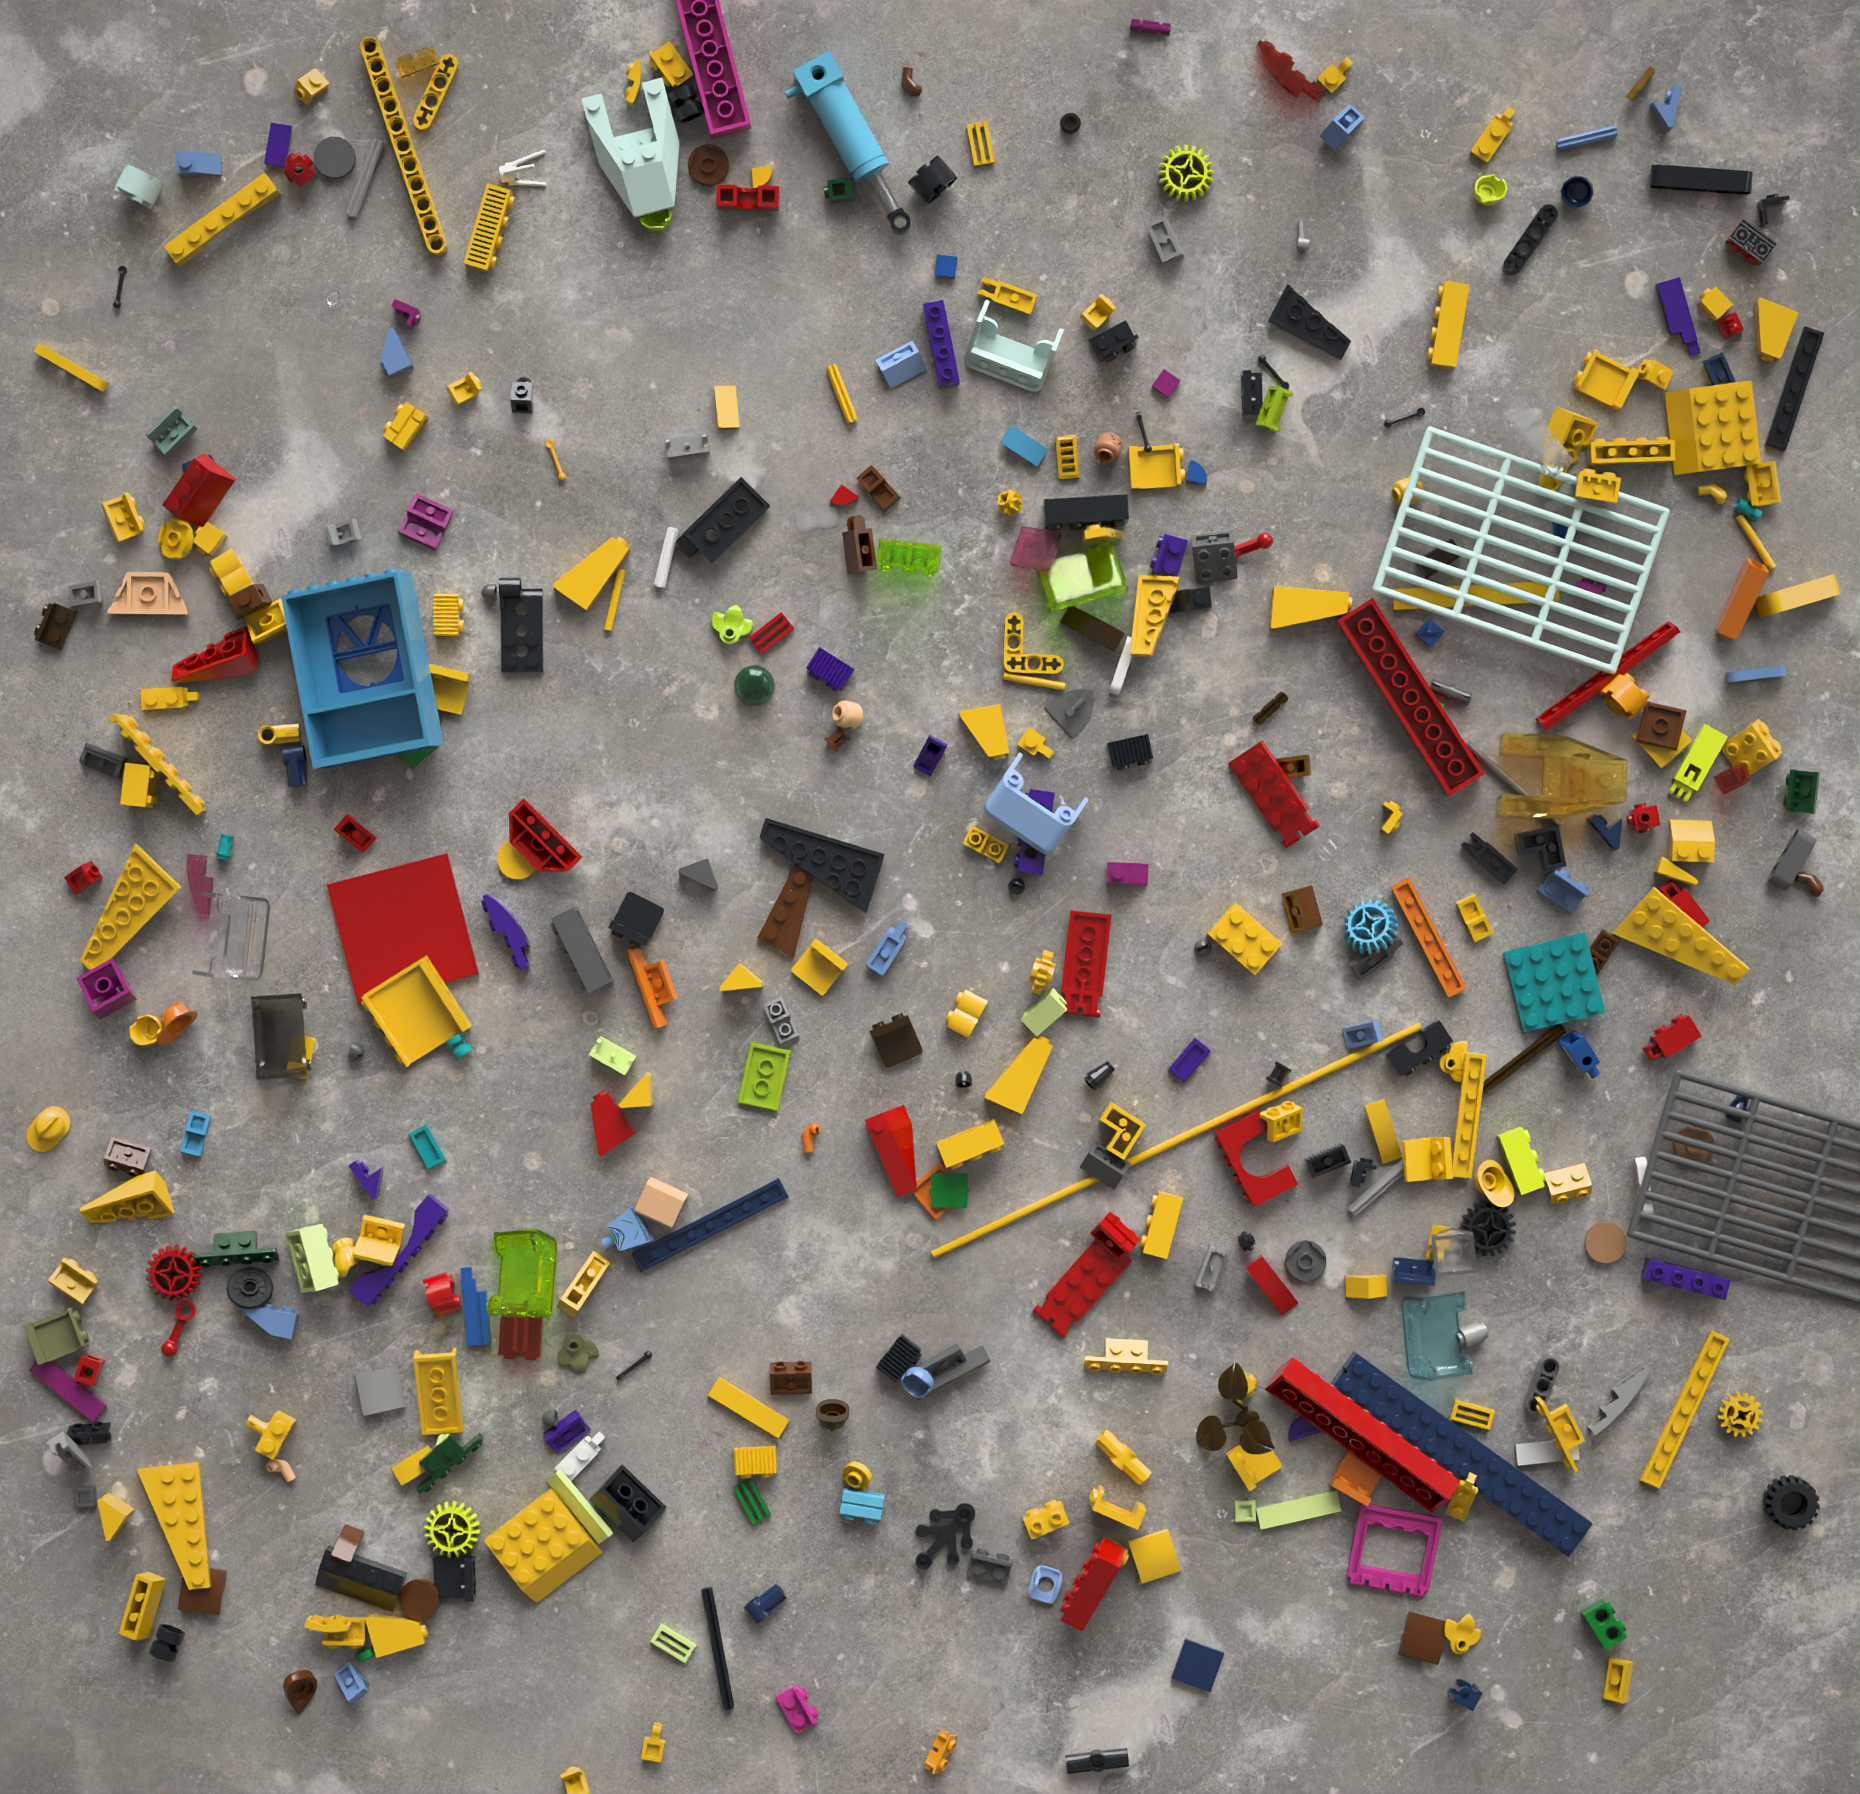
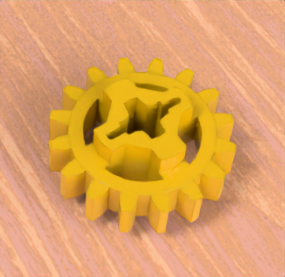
M1044 950L1041 959H1035L1028 980L1033 982L1031 993L1040 995L1043 986L1049 987L1056 964L1051 963L1053 952Z
M1736 1391L1735 1397L1728 1394L1729 1400L1725 1401L1722 1399L1721 1402L1724 1406L1717 1408L1722 1412V1414L1717 1415V1418L1723 1419L1719 1425L1721 1427L1727 1426L1725 1432L1730 1433L1732 1431L1734 1437H1737L1738 1433L1745 1437V1432L1752 1435L1753 1428L1759 1429L1757 1422H1763L1759 1418V1415L1764 1413L1758 1409L1761 1404L1759 1402L1754 1403L1756 1398L1754 1396L1748 1398V1393L1746 1392L1741 1396ZM1738 1401H1745L1749 1404L1742 1406L1738 1403ZM1731 1407L1730 1413L1727 1415V1411ZM1739 1410L1743 1412L1741 1419L1737 1417ZM1739 1423L1742 1425V1428L1733 1427L1732 1424Z

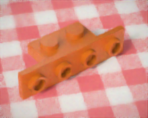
M636 947L627 950L629 962L634 969L635 979L640 986L642 999L647 1006L649 1019L654 1029L667 1025L668 1023L661 1004L676 1000L678 997L665 961L661 960L647 965L641 948Z

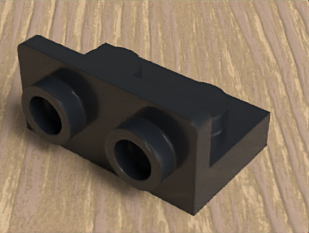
M1243 370L1241 373L1242 415H1259L1263 405L1262 373H1251V370Z

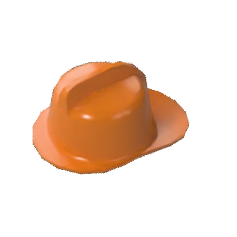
M180 1001L167 1008L162 1014L161 1022L163 1029L158 1034L157 1043L159 1045H166L174 1041L196 1020L198 1013L192 1010L189 1011Z

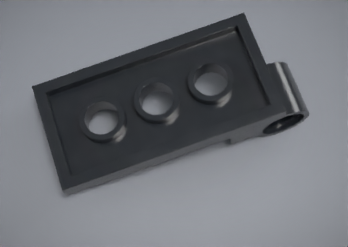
M740 477L674 544L688 558H691L699 551L712 564L770 508V505ZM738 501H743L746 503L747 509L742 512L738 511L735 508V504ZM724 515L730 516L732 524L729 526L723 525L720 521L721 517ZM708 530H715L718 537L715 540H709L706 537Z
M499 578L501 672H544L543 589H522L521 578ZM522 603L526 604L528 608L525 615H518L516 607ZM521 624L526 625L528 628V632L524 636H519L516 632L517 627ZM520 645H525L528 648V653L524 657L517 655L516 650Z

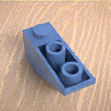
M268 1302L254 1309L238 1307L270 1335L287 1339L295 1337L300 1314L294 1312L295 1308L283 1306L282 1309L275 1308V1304Z

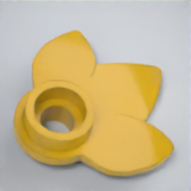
M1459 1041L1452 1044L1448 1053L1443 1054L1439 1059L1440 1069L1444 1073L1450 1074L1452 1080L1456 1082L1462 1081L1464 1057L1468 1049L1467 1041ZM1449 1060H1452L1451 1067L1448 1066Z
M1466 1614L1458 1624L1453 1620L1447 1619L1444 1626V1635L1449 1640L1452 1652L1461 1655L1467 1652L1469 1646L1475 1645L1479 1641L1481 1630L1475 1628L1473 1617L1470 1614Z

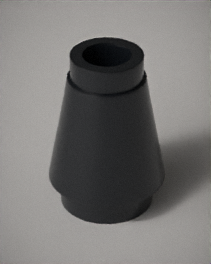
M1106 1061L1086 1073L1087 1076L1084 1080L1092 1090L1101 1089L1115 1069Z

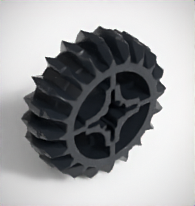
M1482 1200L1481 1208L1477 1203H1474L1473 1206L1476 1210L1473 1211L1467 1208L1470 1216L1462 1215V1218L1467 1220L1466 1223H1460V1226L1466 1227V1230H1461L1460 1234L1467 1235L1462 1241L1464 1243L1471 1241L1467 1248L1472 1249L1476 1246L1474 1249L1476 1254L1482 1249V1256H1486L1488 1250L1491 1256H1495L1494 1249L1500 1254L1503 1253L1501 1246L1503 1245L1508 1249L1509 1245L1505 1242L1507 1240L1510 1242L1514 1241L1513 1238L1509 1237V1234H1516L1515 1230L1510 1229V1227L1516 1226V1222H1509L1514 1217L1513 1214L1506 1215L1509 1210L1507 1207L1502 1210L1498 1206L1494 1208V1204L1490 1201L1487 1206L1486 1202ZM1487 1212L1482 1222L1473 1223L1478 1215ZM1494 1212L1502 1218L1504 1227L1495 1225ZM1487 1223H1489L1490 1226L1497 1230L1492 1229V1231L1487 1233L1480 1227L1487 1226ZM1472 1229L1481 1231L1482 1244H1479L1474 1239ZM1503 1234L1497 1242L1489 1245L1493 1235Z

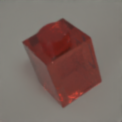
M1741 762L1713 776L1723 795L1750 781L1749 771Z

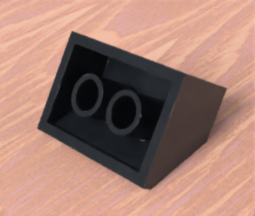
M623 1464L589 1499L633 1543L648 1530L667 1508Z

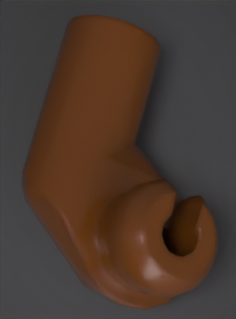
M1798 872L1796 882L1808 884L1811 888V895L1819 897L1824 891V886L1817 876Z

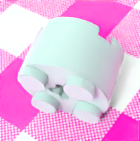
M126 164L115 185L114 191L151 209L164 182L138 168Z

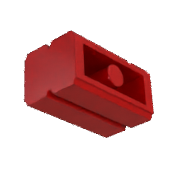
M1111 1211L1090 1232L1119 1261L1123 1260L1140 1241L1135 1232L1125 1226L1120 1218Z

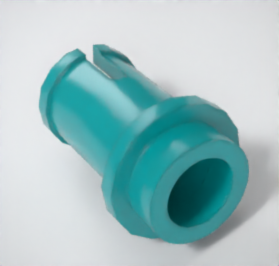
M1740 498L1734 507L1737 513H1742L1753 522H1756V518L1759 519L1762 514L1761 510L1748 503V499Z
M221 834L218 851L215 852L217 854L216 858L228 861L229 857L232 856L230 851L234 836Z

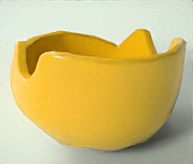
M150 1014L137 1017L136 1022L129 1028L130 1038L137 1045L152 1046L157 1043V1037L163 1029V1024L158 1017Z

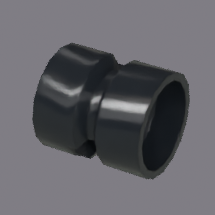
M693 85L680 87L668 95L672 106L677 108L675 113L680 123L696 119L704 113L700 101L695 100L697 95Z
M160 1624L156 1633L157 1640L153 1641L149 1653L158 1659L174 1662L179 1651L177 1646L181 1645L185 1632L171 1625Z

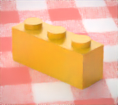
M1158 1191L1157 1195H1153L1150 1207H1154L1152 1215L1147 1216L1145 1227H1148L1147 1234L1142 1235L1140 1241L1143 1253L1165 1259L1168 1258L1183 1202L1182 1197Z
M151 1572L136 1574L119 1634L135 1641L149 1638L166 1582L165 1578Z

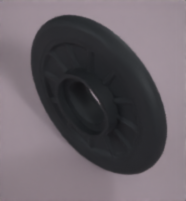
M253 1267L238 1270L230 1277L227 1284V1294L230 1300L238 1307L245 1309H254L264 1305L270 1299L273 1292V1283L269 1275L263 1270ZM248 1284H253L256 1289L253 1292H246L244 1287Z

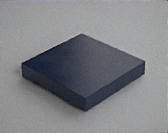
M1185 1638L1171 1679L1211 1692L1224 1652Z

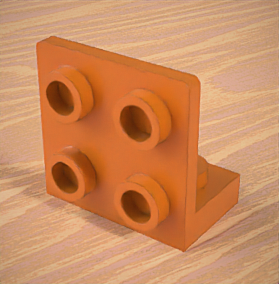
M1347 1451L1329 1483L1331 1486L1368 1507L1372 1500L1370 1495L1381 1475Z

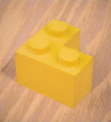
M1110 1101L1099 1118L1102 1122L1116 1130L1106 1145V1149L1124 1160L1146 1124Z

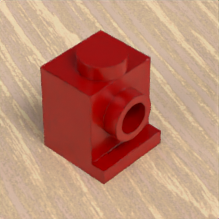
M88 1354L82 1355L73 1380L79 1381L78 1385L87 1388L96 1385L105 1360ZM87 1368L93 1369L92 1375L87 1373Z

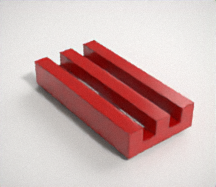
M780 612L751 635L749 639L763 654L790 633L794 627L783 613ZM779 619L783 620V622L777 625L759 641H756L755 638H757L765 630L771 627ZM783 626H788V628L785 631L779 634L766 646H764L763 648L760 646L764 641H766L769 637L775 634Z

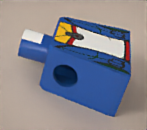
M1573 1030L1557 1041L1579 1072L1582 1074L1586 1073L1589 1079H1594L1600 1074L1596 1067L1600 1061L1583 1035Z

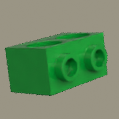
M1600 1599L1581 1611L1606 1651L1627 1638L1624 1633L1627 1629L1621 1620L1616 1621L1613 1616L1616 1612L1610 1602L1605 1603L1603 1599ZM1599 1610L1605 1611V1616L1602 1619L1595 1618ZM1609 1628L1616 1629V1633L1612 1637L1606 1636Z

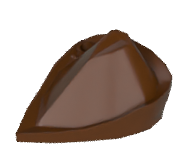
M309 1670L291 1673L285 1678L283 1683L286 1698L294 1710L300 1714L313 1697L317 1688V1680Z

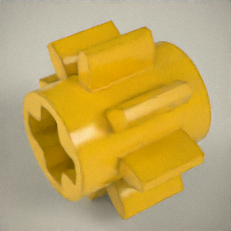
M1010 489L1002 492L998 497L997 504L1000 505L998 510L1010 517L1019 513L1023 504L1020 501L1022 496Z

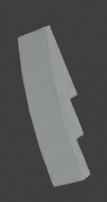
M1644 1364L1611 1388L1615 1396L1599 1407L1604 1414L1587 1426L1595 1436L1616 1419L1640 1390L1650 1372V1368Z

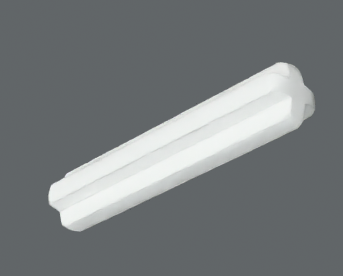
M673 527L667 528L654 581V586L659 588H665L675 548L674 543L679 532L678 529Z

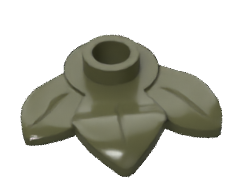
M570 1334L565 1337L563 1348L558 1352V1362L561 1367L570 1364L574 1370L583 1373L588 1367V1358L598 1357L599 1350L592 1341L583 1340L578 1334ZM572 1342L577 1343V1346L571 1347L570 1344Z

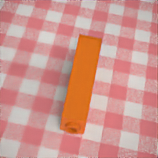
M1748 557L1745 558L1716 627L1721 638L1728 641L1731 638L1738 639L1769 574L1765 564Z

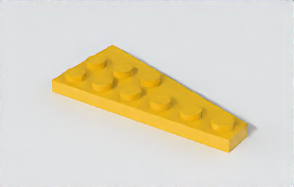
M137 844L133 846L132 852L80 959L89 970L110 960L181 888Z

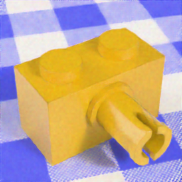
M279 1410L274 1413L270 1423H265L250 1415L245 1427L261 1434V1439L255 1451L274 1460L291 1432L296 1419Z

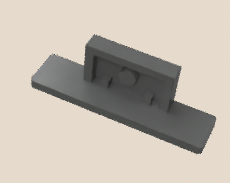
M957 1343L921 1362L923 1369L930 1373L934 1381L933 1389L926 1396L990 1363L985 1348L980 1346L964 1355Z

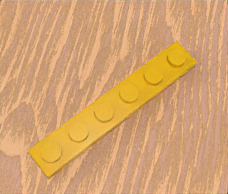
M1465 1052L1452 1152L1453 1177L1472 1178L1487 1060L1486 1054Z

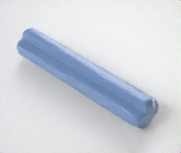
M1610 126L1560 138L1556 141V145L1559 151L1615 138L1618 136L1616 126Z

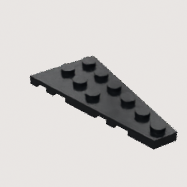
M765 818L759 839L867 914L885 854Z

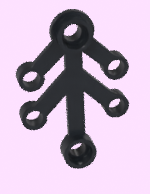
M968 1503L958 1505L955 1510L940 1511L934 1508L930 1511L929 1517L933 1522H938L941 1519H954L950 1525L926 1526L925 1524H919L916 1527V1534L919 1537L941 1534L926 1552H920L916 1556L918 1568L922 1570L928 1569L932 1565V1557L947 1540L949 1551L947 1555L948 1563L955 1565L959 1562L955 1531L961 1524L963 1533L961 1539L962 1548L970 1549L973 1546V1540L970 1536V1522L975 1518V1510ZM967 1510L969 1515L963 1517L961 1511ZM938 1512L940 1514L939 1518L934 1519L932 1513ZM920 1527H924L926 1529V1532L924 1534H920L918 1532V1529ZM965 1539H969L971 1541V1544L969 1546H965L963 1544V1541ZM950 1555H956L957 1560L954 1562L950 1561ZM923 1556L927 1557V1563H921L920 1558Z

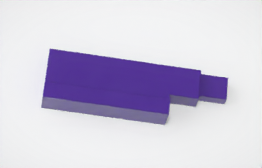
M1680 277L1657 283L1655 286L1669 335L1680 333L1683 345H1687L1690 356L1701 353Z

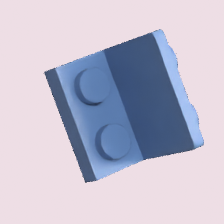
M1563 869L1550 870L1537 891L1572 914L1583 897L1591 895L1587 891L1589 887L1580 881H1572L1570 879L1571 875Z

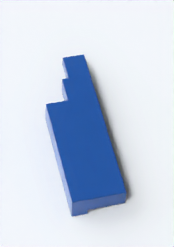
M462 1267L461 1283L467 1346L491 1344L487 1290L477 1291L476 1279L472 1277V1267Z

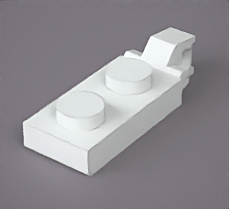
M599 1431L592 1439L589 1436L583 1438L554 1469L556 1471L561 1469L568 1479L572 1481L599 1453L601 1448L598 1444L605 1436Z

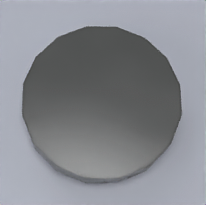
M331 136L323 139L317 145L314 152V162L317 169L324 176L331 179L347 176L354 168L356 163L355 151L347 140Z
M1298 1241L1290 1246L1286 1252V1269L1298 1281H1314L1322 1275L1326 1268L1325 1252L1321 1246L1313 1241Z

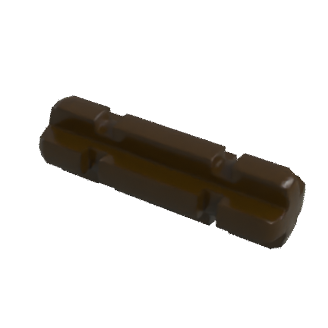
M1284 692L1278 693L1275 699H1272L1261 709L1260 713L1258 712L1253 716V720L1258 725L1266 721V718H1269L1280 708L1281 704L1283 705L1288 700Z

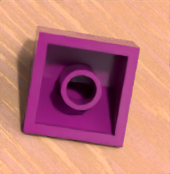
M114 958L76 978L93 1013L100 1020L137 1000L129 982Z

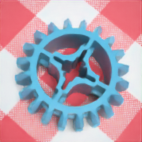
M1370 899L1368 904L1361 901L1360 907L1353 904L1354 911L1347 910L1349 917H1343L1345 924L1342 925V930L1345 931L1343 936L1347 939V944L1349 946L1352 945L1354 951L1359 949L1362 954L1366 950L1370 955L1373 950L1380 953L1379 948L1381 947L1387 950L1386 944H1393L1394 941L1391 937H1397L1395 930L1399 928L1396 923L1398 919L1394 915V911L1391 908L1388 909L1389 907L1385 903L1381 905V902L1378 900L1375 904ZM1370 915H1379V916H1381L1382 918H1379V917L1373 918V917H1371ZM1368 921H1369L1370 924L1372 925V928H1371L1372 933H1371L1370 930H1369ZM1362 937H1369V938H1371V939H1370V940H1364V939H1361V938H1362Z

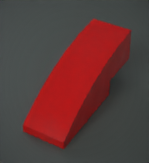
M1261 1254L1245 1266V1269L1281 1315H1284L1298 1304V1301Z

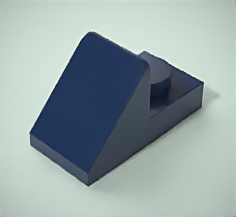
M1595 813L1586 819L1613 851H1617L1620 848L1622 819L1616 820L1609 827L1606 826L1608 822L1601 814L1597 816Z

